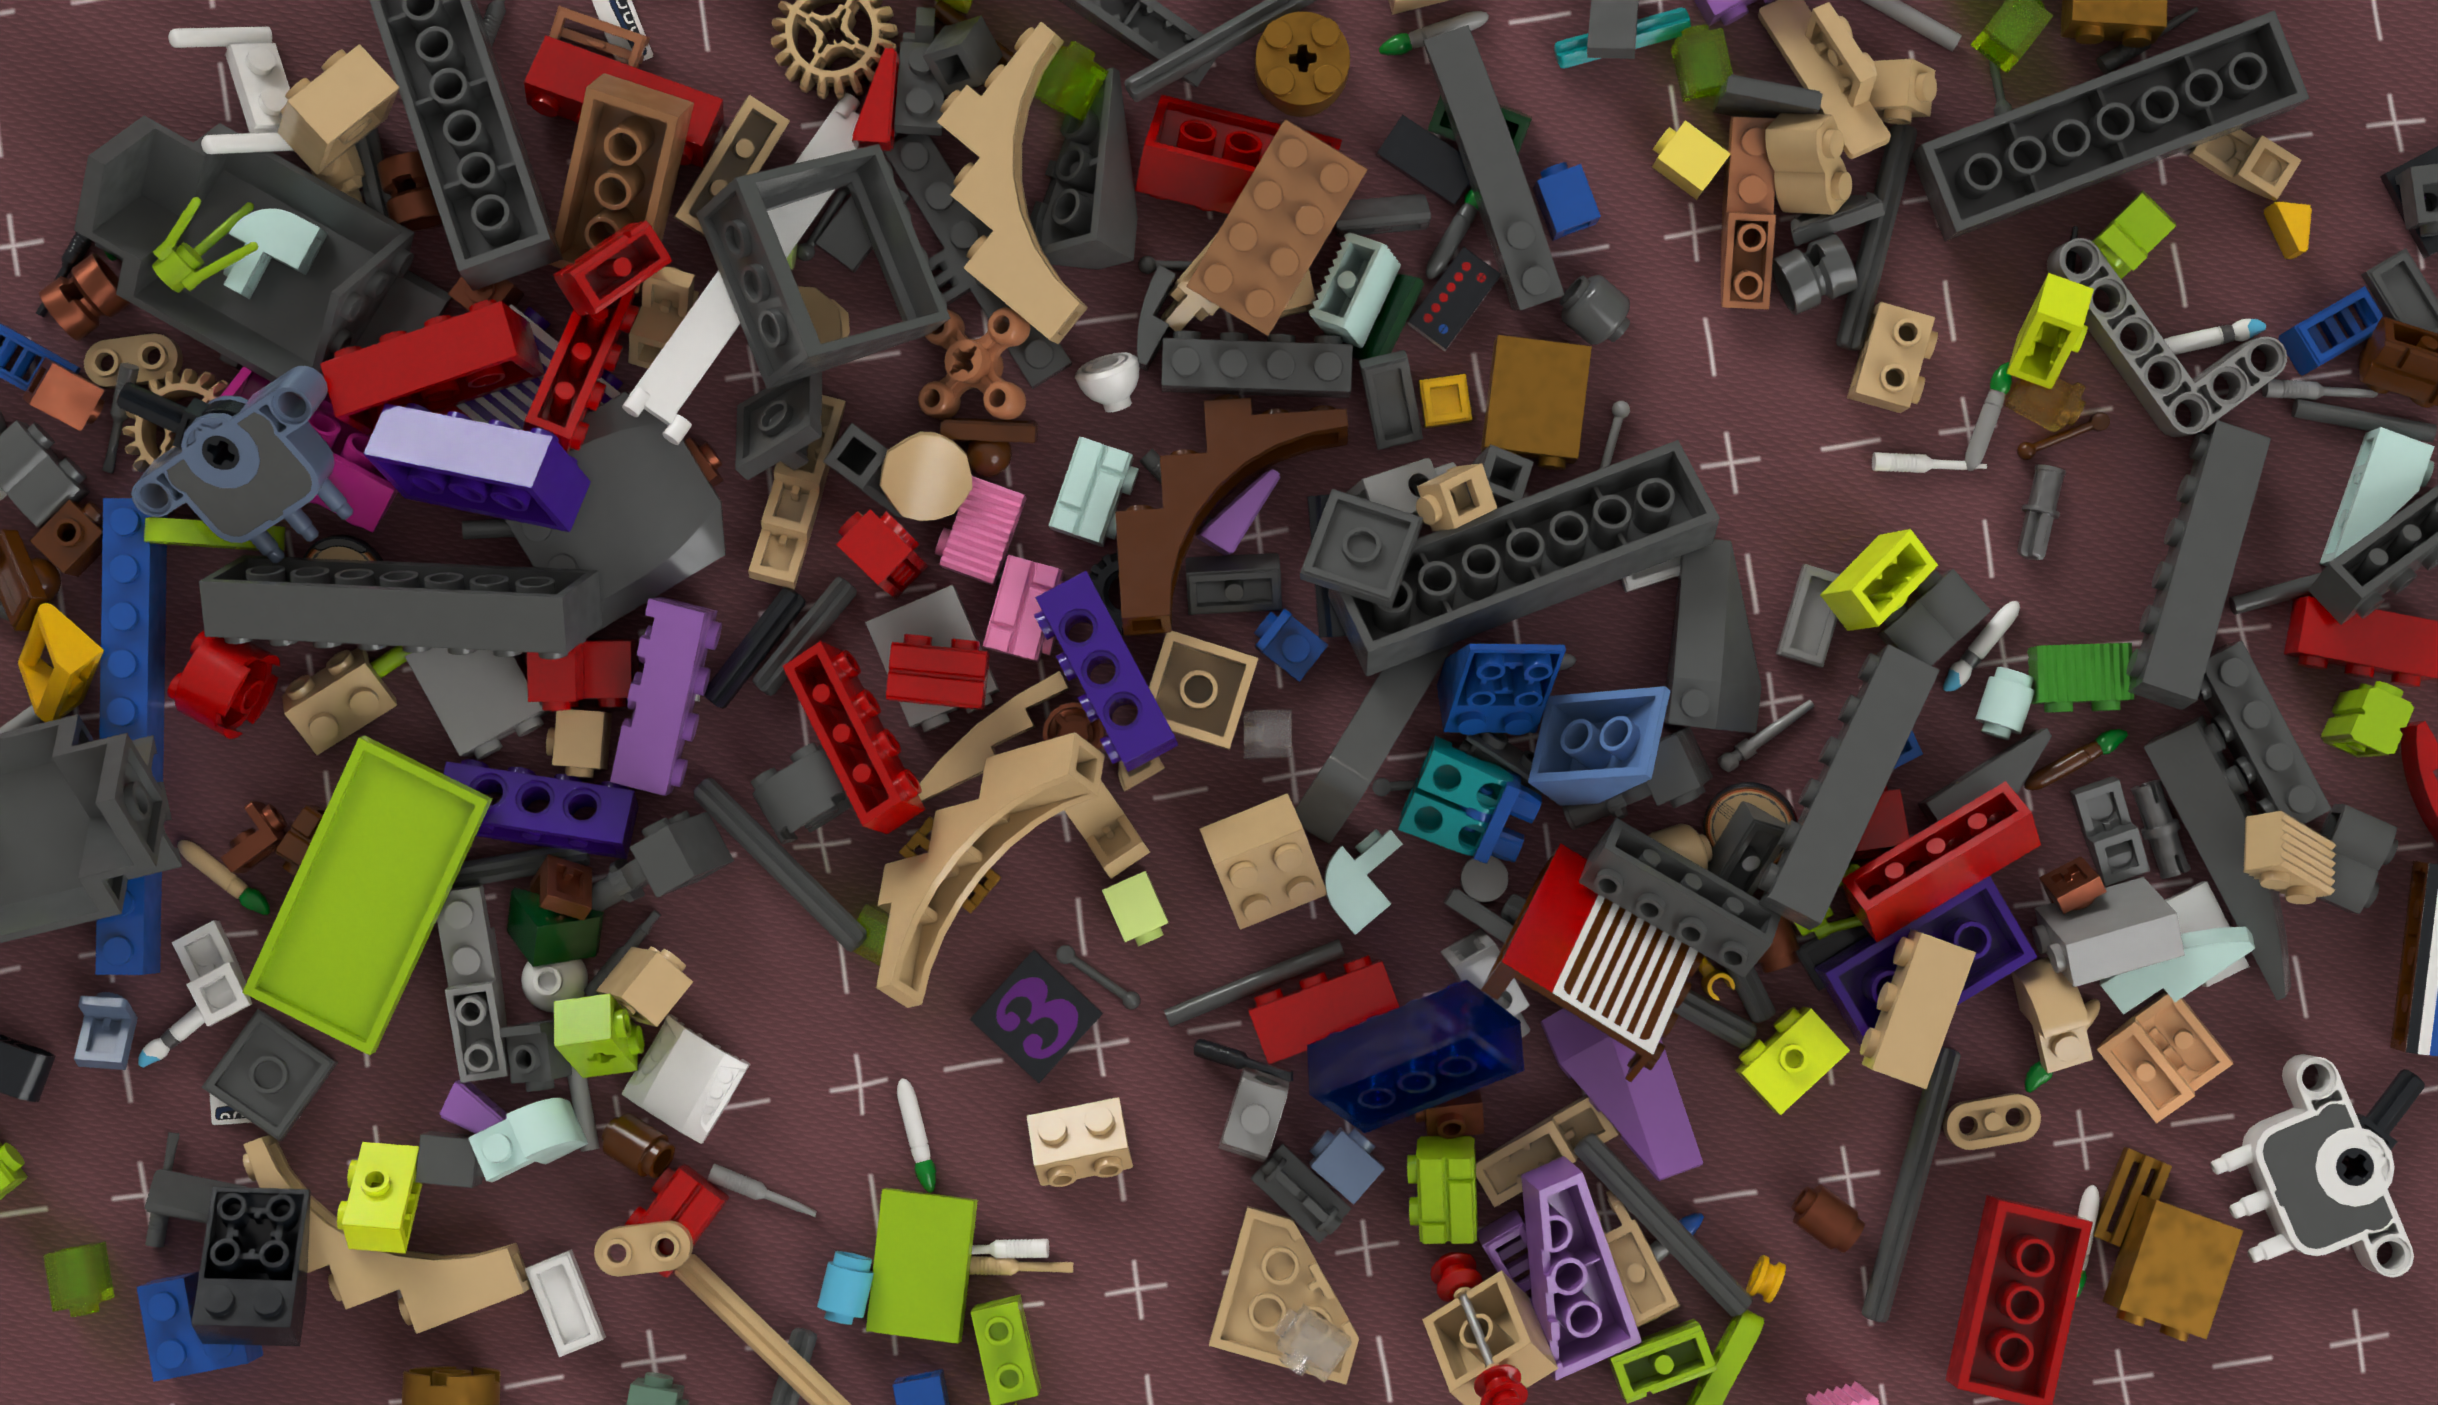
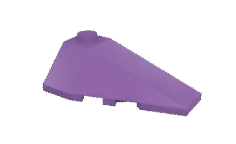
M1564 1008L1541 1021L1542 1028L1558 1066L1569 1079L1572 1077L1590 1098L1588 1101L1593 1107L1606 1116L1621 1134V1139L1657 1181L1703 1164L1665 1049L1652 1070L1643 1067L1634 1080L1629 1082L1625 1079L1630 1068L1627 1064L1636 1052Z

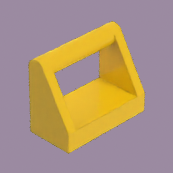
M43 603L38 607L18 660V666L34 712L44 722L61 719L83 703L104 652V649L55 606L49 603ZM45 644L54 669L40 658Z

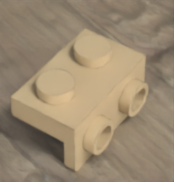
M358 647L351 652L344 650L337 653L327 662L324 669L313 676L304 675L297 678L287 687L286 692L282 695L284 714L316 755L324 752L397 706L396 697L369 663L368 653L365 650L358 649Z
M1119 1097L1027 1115L1034 1167L1042 1186L1063 1187L1074 1183L1076 1179L1091 1176L1113 1177L1120 1174L1123 1170L1133 1167Z

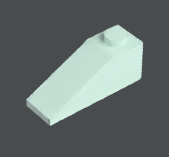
M2382 427L2365 433L2319 564L2327 566L2332 560L2387 522L2419 491L2420 487L2426 486L2434 470V461H2431L2430 458L2435 446Z

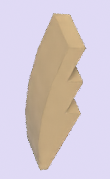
M822 395V415L820 419L822 437L809 444V461L807 464L797 470H792L781 461L776 463L774 482L761 520V533L748 570L749 578L795 590L830 468L823 463V460L837 442L846 401Z
M1058 671L1017 694L976 724L939 759L920 782L922 792L918 795L922 803L983 774L986 757L996 755L993 747L1035 728L1028 710L1070 690L1062 673Z
M1587 1094L1476 1161V1177L1494 1208L1523 1192L1521 1174L1563 1156L1572 1163H1575L1579 1157L1575 1154L1574 1148L1586 1135L1594 1133L1603 1143L1619 1135L1618 1130L1601 1111L1598 1112L1588 1101L1590 1098Z

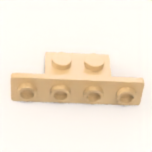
M1777 0L1761 7L1758 18L1803 88L1823 93L1819 113L1832 114L1838 130L1843 134V150L1848 158L1854 159L1888 144L1891 134L1869 101L1877 77L1876 66L1870 55L1866 52L1862 53L1856 44L1848 21L1843 16H1838L1830 2L1813 8L1812 12L1804 0Z

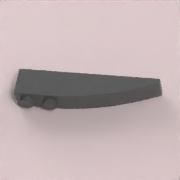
M1058 0L1154 63L1204 35L1156 0ZM1216 58L1183 76L1181 79L1194 87H1198Z
M1469 25L1423 40L1512 310L1521 311L1565 295L1519 157Z
M2203 715L2151 738L2144 746V749L2237 926L2247 927L2252 933L2255 949L2251 952L2278 1001L2285 998L2291 988L2287 935L2279 892L2262 887L2259 879H2254V876L2244 873L2245 819L2247 816H2253L2247 798L2244 795V792L2248 791V786L2240 769L2236 765L2230 767L2221 750L2226 749V745L2219 729L2214 723L2208 725Z

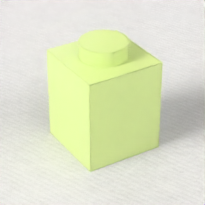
M1147 871L1102 890L1125 942L1135 939L1139 947L1164 935L1161 926L1169 923Z

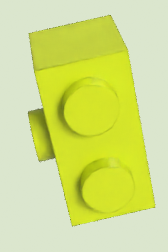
M2048 273L2018 333L2007 374L2052 389L2071 351L2078 353L2083 344L2088 326L2084 325L2094 289Z
M1911 529L1881 534L1871 542L1820 596L1847 631L1879 627L1893 612L1906 603L1907 597L1929 576L1938 564Z
M1804 1006L1799 1011L1795 1007L1786 1011L1773 1024L1777 1031L1765 1043L1758 1039L1748 1046L1738 1057L1743 1063L1735 1069L1774 1113L1782 1115L1850 1051L1812 1008Z
M362 1142L358 1160H351L348 1169L347 1183L348 1188H351L348 1201L340 1202L337 1213V1227L339 1230L344 1231L348 1249L406 1253L422 1188V1183L415 1182L419 1146Z

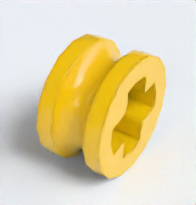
M1762 1255L1753 1268L1746 1291L1751 1296L1757 1293L1761 1294L1763 1301L1770 1304L1782 1284L1786 1265L1781 1262L1773 1265L1769 1262V1257Z

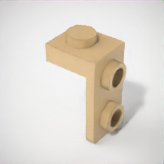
M1102 780L1098 797L1064 810L1111 879L1150 853Z

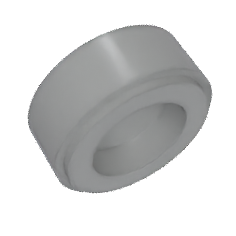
M1490 856L1487 864L1472 857L1464 864L1461 870L1460 883L1462 889L1470 898L1480 902H1490L1499 898L1506 890L1508 872L1504 864L1493 856Z

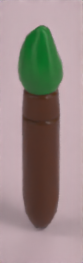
M2112 729L2101 733L2094 742L2092 741L2031 774L2026 779L2024 788L2032 791L2042 789L2089 764V762L2094 761L2101 755L2110 754L2127 738V731Z

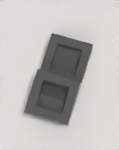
M1160 265L1145 295L1138 326L1139 367L1145 371H1148L1160 350L1163 338H1166L1170 332L1169 324L1157 318V315L1176 282V274Z
M2112 776L2070 790L2069 793L2079 825L2103 885L2108 886L2149 872L2150 868L2139 829L2131 822L2120 780Z

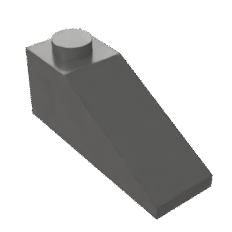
M2047 728L2031 732L1919 802L1918 806L1930 825H1933L2005 781L2017 794L2051 739V733Z

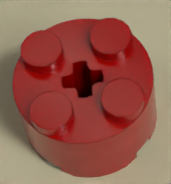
M203 630L196 636L191 645L190 654L192 656L183 672L178 673L172 679L167 690V696L175 701L177 710L228 739H235L243 734L237 728L244 721L254 724L270 702L279 677L271 674L272 666H280V660L276 655L252 642L228 644L224 641V637H205Z

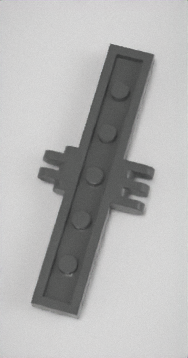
M908 134L895 142L894 149H891V152L884 151L944 247V250L929 258V267L931 272L939 267L942 270V273L934 277L938 289L948 283L952 286L950 290L943 293L947 306L971 291L988 319L997 309L1011 308L964 269V266L970 260L967 258V253L971 246L982 235L988 237L993 230L950 195L956 188L953 184L955 176L930 136ZM1031 324L1027 340L1019 346L1007 348L1032 389L1072 365L1060 343L1057 344L1050 341Z

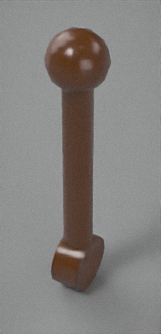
M2103 412L2095 413L2088 422L2035 443L2022 442L2018 446L2017 454L2023 460H2030L2040 450L2090 430L2099 432L2107 429L2110 419Z

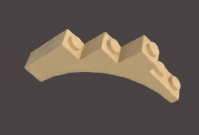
M1040 22L1035 29L1030 27L1019 37L1014 46L1017 52L1007 65L1000 64L991 72L984 84L987 90L982 96L968 85L962 91L955 90L943 103L940 109L943 115L937 122L980 157L975 164L970 162L961 169L953 182L956 188L950 194L993 230L988 237L982 235L971 246L967 253V258L970 260L964 266V269L1046 338L1059 344L1088 307L1063 283L1042 251L1028 215L1022 183V143L1029 108L1045 70L1064 43L1055 32L1043 22Z
M1074 732L986 757L979 799L935 811L928 853L885 864L877 906L889 913V920L876 986L878 990L907 1008L922 1005L933 963L944 936L964 901L985 873L1003 854L1036 826L1068 807L1098 797L1105 754Z
M267 1135L243 1144L247 1153L243 1155L245 1170L252 1181L257 1180L259 1188L307 1189L289 1166L276 1138ZM311 1195L308 1273L329 1265L332 1272L328 1276L331 1292L337 1301H343L346 1310L400 1289L402 1298L398 1300L401 1315L408 1326L413 1324L414 1330L418 1334L522 1294L532 1288L517 1243L480 1253L452 1255L415 1251L393 1253L348 1249L344 1231L339 1230L337 1227V1217Z

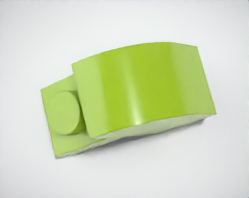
M2142 190L2092 242L2099 248L2119 278L2122 279L2131 270L2134 271L2148 257V253L2176 227V222Z

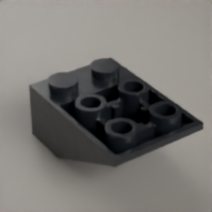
M212 1187L191 1324L202 1344L300 1346L307 1298L310 1189Z

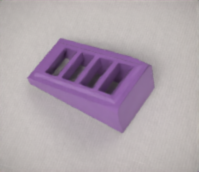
M1271 469L1261 474L1199 531L1196 538L1224 556L1234 553L1281 478L1279 476L1280 473Z
M460 1080L455 1081L439 1114L441 1118L475 1134L507 1119V1113L471 1082L460 1083Z
M1513 1210L1477 1232V1237L1497 1272L1502 1270L1520 1289L1526 1292L1531 1289L1530 1274L1517 1282L1513 1278L1529 1269L1528 1253L1507 1265L1503 1262L1527 1247L1526 1225L1518 1211Z

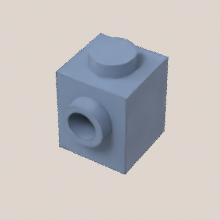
M1341 1127L1334 1135L1329 1130H1326L1309 1150L1314 1155V1158L1309 1162L1310 1167L1353 1205L1385 1169L1383 1164L1370 1154L1376 1146L1355 1128L1349 1134Z

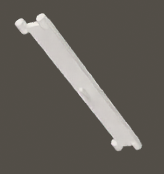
M845 93V97L837 103L794 164L856 150L852 143L853 132L859 118V114L855 111L860 106V102L856 97ZM835 189L767 211L786 258ZM719 270L622 405V408L633 417H639L645 409L668 425L662 435L666 440L675 445H679L692 426L686 418L677 414L740 325Z

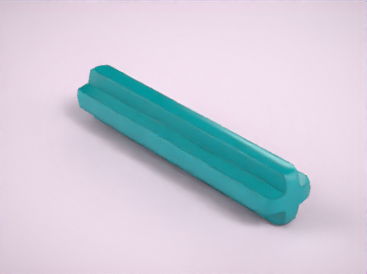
M1680 7L1638 19L1636 49L1688 35L1691 30V21L1687 10ZM1588 33L1555 43L1554 53L1560 68L1565 69L1601 59L1587 58Z

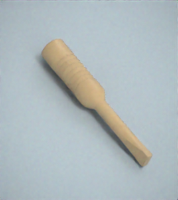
M971 1256L969 1275L1012 1276L1018 1271L1073 1273L1074 1262H1019L1015 1258L996 1259L992 1256Z

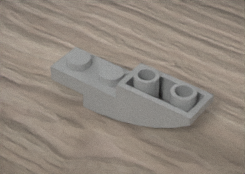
M483 884L452 888L437 918L448 982L445 995L460 1083L505 1077L509 1075L506 1037L500 1038L499 1029L507 1027L505 1001L495 928H490Z

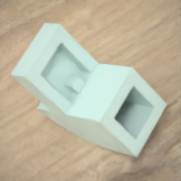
M269 208L254 211L241 218L233 226L229 234L245 245L250 242H257L259 247L253 253L224 269L223 274L227 276L224 286L250 299L272 258L306 275L328 234L320 227L285 210Z
M1377 829L1371 832L1355 846L1360 853L1355 859L1350 856L1343 846H1340L1327 864L1324 876L1326 897L1336 914L1355 935L1391 905L1390 901L1367 874L1403 845L1392 830H1388L1383 835Z
M550 1098L523 1106L507 1113V1119L468 1137L486 1181L491 1183L533 1162L546 1165L588 1144L570 1101L563 1098Z

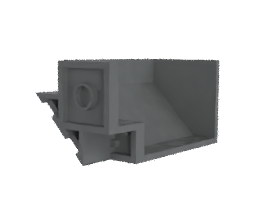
M144 115L88 155L74 231L94 241L96 247L123 261L116 295L270 382L297 366H309L323 375L320 363L333 359L336 351L351 346L365 348L377 344L382 335L393 331L402 330L409 333L424 328V322L433 317L443 315L452 300L448 292L409 271L414 259V254L410 252L415 234L412 230L397 224L394 220L273 152L205 153L201 146L204 136L239 134L221 123L193 143ZM193 197H199L201 204L175 245L177 247L185 242L194 249L247 202L254 204L252 212L269 208L285 210L320 227L328 234L306 275L272 258L250 299L224 286L227 276L223 274L224 269L203 280L191 292L184 288L178 293L168 287L152 268V264L158 259L153 254V251L165 241ZM227 233L201 256L204 264L199 269L243 247L245 244ZM294 393L297 397L303 399L299 394Z
M79 714L0 733V943L122 914L128 880L182 867L179 849L174 848L164 829V822L172 820L164 782H156L152 774L153 756L158 754L154 735L131 740L128 733L94 741Z

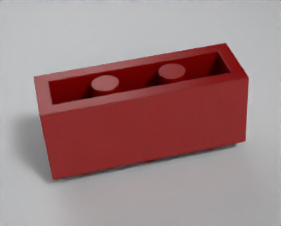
M2306 596L2293 599L2284 655L2299 657L2298 665L2307 668L2326 670L2328 663L2345 666L2344 674L2349 676L2372 679L2374 672L2392 675L2390 683L2407 687H2420L2421 681L2438 679V621L2375 609L2363 619L2356 614L2341 625L2315 597Z
M1366 955L1343 964L1346 973L1328 979L1325 971L1299 980L1301 989L1283 996L1281 988L1254 997L1257 1006L1249 1008L1248 1011L1268 1064L1401 1016L1402 1012L1383 961L1378 960L1372 963L1370 956Z

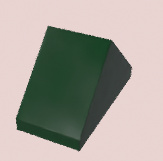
M514 887L510 896L507 932L532 967L595 957L599 952L604 912L591 909L583 921L541 908L540 894Z

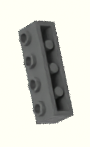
M1174 331L1173 338H1163L1162 392L1349 399L1351 394L1353 344H1342V337L1329 335L1315 336L1314 343H1295L1296 336L1289 334H1269L1266 342L1248 341V334L1238 332L1220 333V340L1201 339V332Z
M2438 485L2328 563L2308 591L2341 625L2356 614L2362 619L2367 617L2383 603L2385 599L2382 595L2387 591L2391 590L2395 595L2400 593L2416 579L2418 575L2415 571L2420 567L2424 566L2429 571L2438 565Z
M2243 641L2228 643L2211 651L2198 699L2202 702L2204 701L2212 716L2211 723L2217 726L2225 744H2227L2235 759L2233 765L2240 769L2247 786L2251 789L2257 801L2256 809L2258 814L2283 811L2305 824L2332 810Z
M1618 818L1613 821L1590 852L1579 879L1580 884L1593 890L1598 895L1619 905L1638 918L1645 920L1743 978L1772 945L1781 915L1759 905L1760 900Z

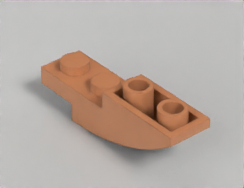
M1731 116L1728 152L1731 154L1728 157L1727 163H1725L1722 204L1721 307L1769 310L1776 215L1773 214L1775 171L1768 159L1765 132L1766 128L1776 118Z

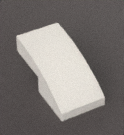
M213 920L171 942L191 981L186 985L207 1026H212L252 1005L250 996L242 993L246 982L220 921Z

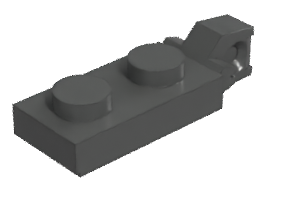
M917 7L915 33L904 32L903 42H900L895 133L942 136L943 126L937 121L943 115L940 109L944 103L945 95L923 57L925 51L938 35L935 34L936 8Z

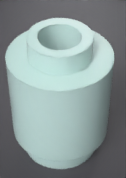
M1997 667L1995 676L1988 678L1975 718L1976 721L1983 723L1981 730L1983 733L2009 740L2011 733L2021 734L2035 690L2031 689L2033 677L2012 669Z

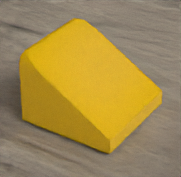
M2274 202L2264 209L2265 218L2285 259H2294L2308 250L2312 213L2311 205Z

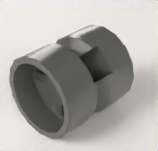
M1834 233L1810 242L1805 253L1794 249L1773 258L1772 273L1784 303L1793 315H1798L1819 306L1824 295L1833 300L1856 290L1858 287L1851 258L1840 238Z

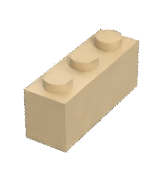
M751 95L746 97L673 218L705 237L696 213L734 178L759 172L790 120Z
M1912 929L1909 932L1908 938L1902 937L1893 957V963L1897 965L1892 982H1886L1883 985L1877 1000V1009L1881 1010L1876 1026L1875 1028L1870 1027L1862 1040L1860 1054L1864 1055L1862 1065L1871 1070L1927 1089L1976 952Z

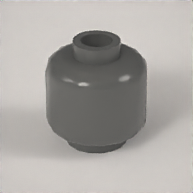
M1584 275L1580 276L1568 287L1564 293L1565 295L1560 299L1559 304L1563 306L1561 313L1562 321L1590 345L1600 344L1607 339L1615 342L1630 325V320L1626 317L1630 309V300L1601 275H1594L1586 278Z

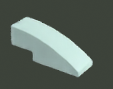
M2247 927L2213 928L2183 933L2181 938L2185 956L2101 979L2100 986L2123 1014L2162 988H2164L2174 1002H2177L2253 951L2255 945L2252 933Z

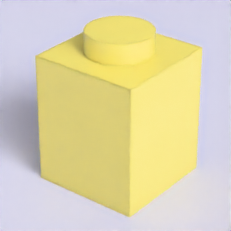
M1685 120L1677 132L1669 127L1652 150L1658 153L1659 156L1652 165V168L1697 200L1731 153Z

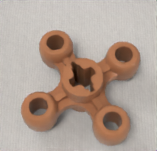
M1000 308L990 316L987 333L979 339L972 340L965 335V323L961 316L954 311L947 310L950 319L925 336L932 344L947 350L944 360L947 375L940 381L929 382L923 386L918 396V403L922 412L931 418L939 420L952 418L960 409V397L969 389L977 388L983 393L984 406L992 416L1004 420H1011L1020 416L1026 406V396L1019 386L1001 378L1004 368L1001 354L1008 347L1019 346L1027 340L1030 333V323L1012 308Z

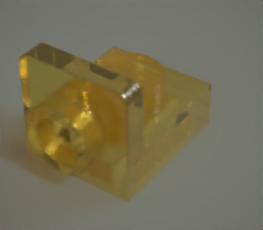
M2019 378L2004 406L2054 433L2064 428L2066 424L2073 426L2086 404V401L2080 399L2086 386L2079 382L2071 385L2057 378L2053 388L2048 389Z

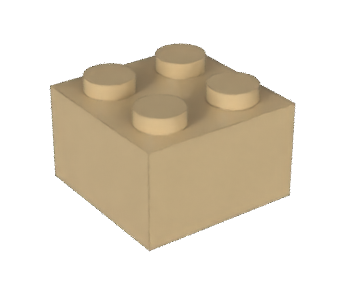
M360 44L349 53H346L343 49L334 53L322 65L321 69L324 72L312 82L308 78H303L285 95L288 100L280 111L282 119L277 133L316 175L388 118L400 88Z
M1175 631L1166 633L1149 689L1172 732L1230 751L1258 658Z
M1288 793L1199 829L1240 930L1327 895L1326 887L1311 847Z

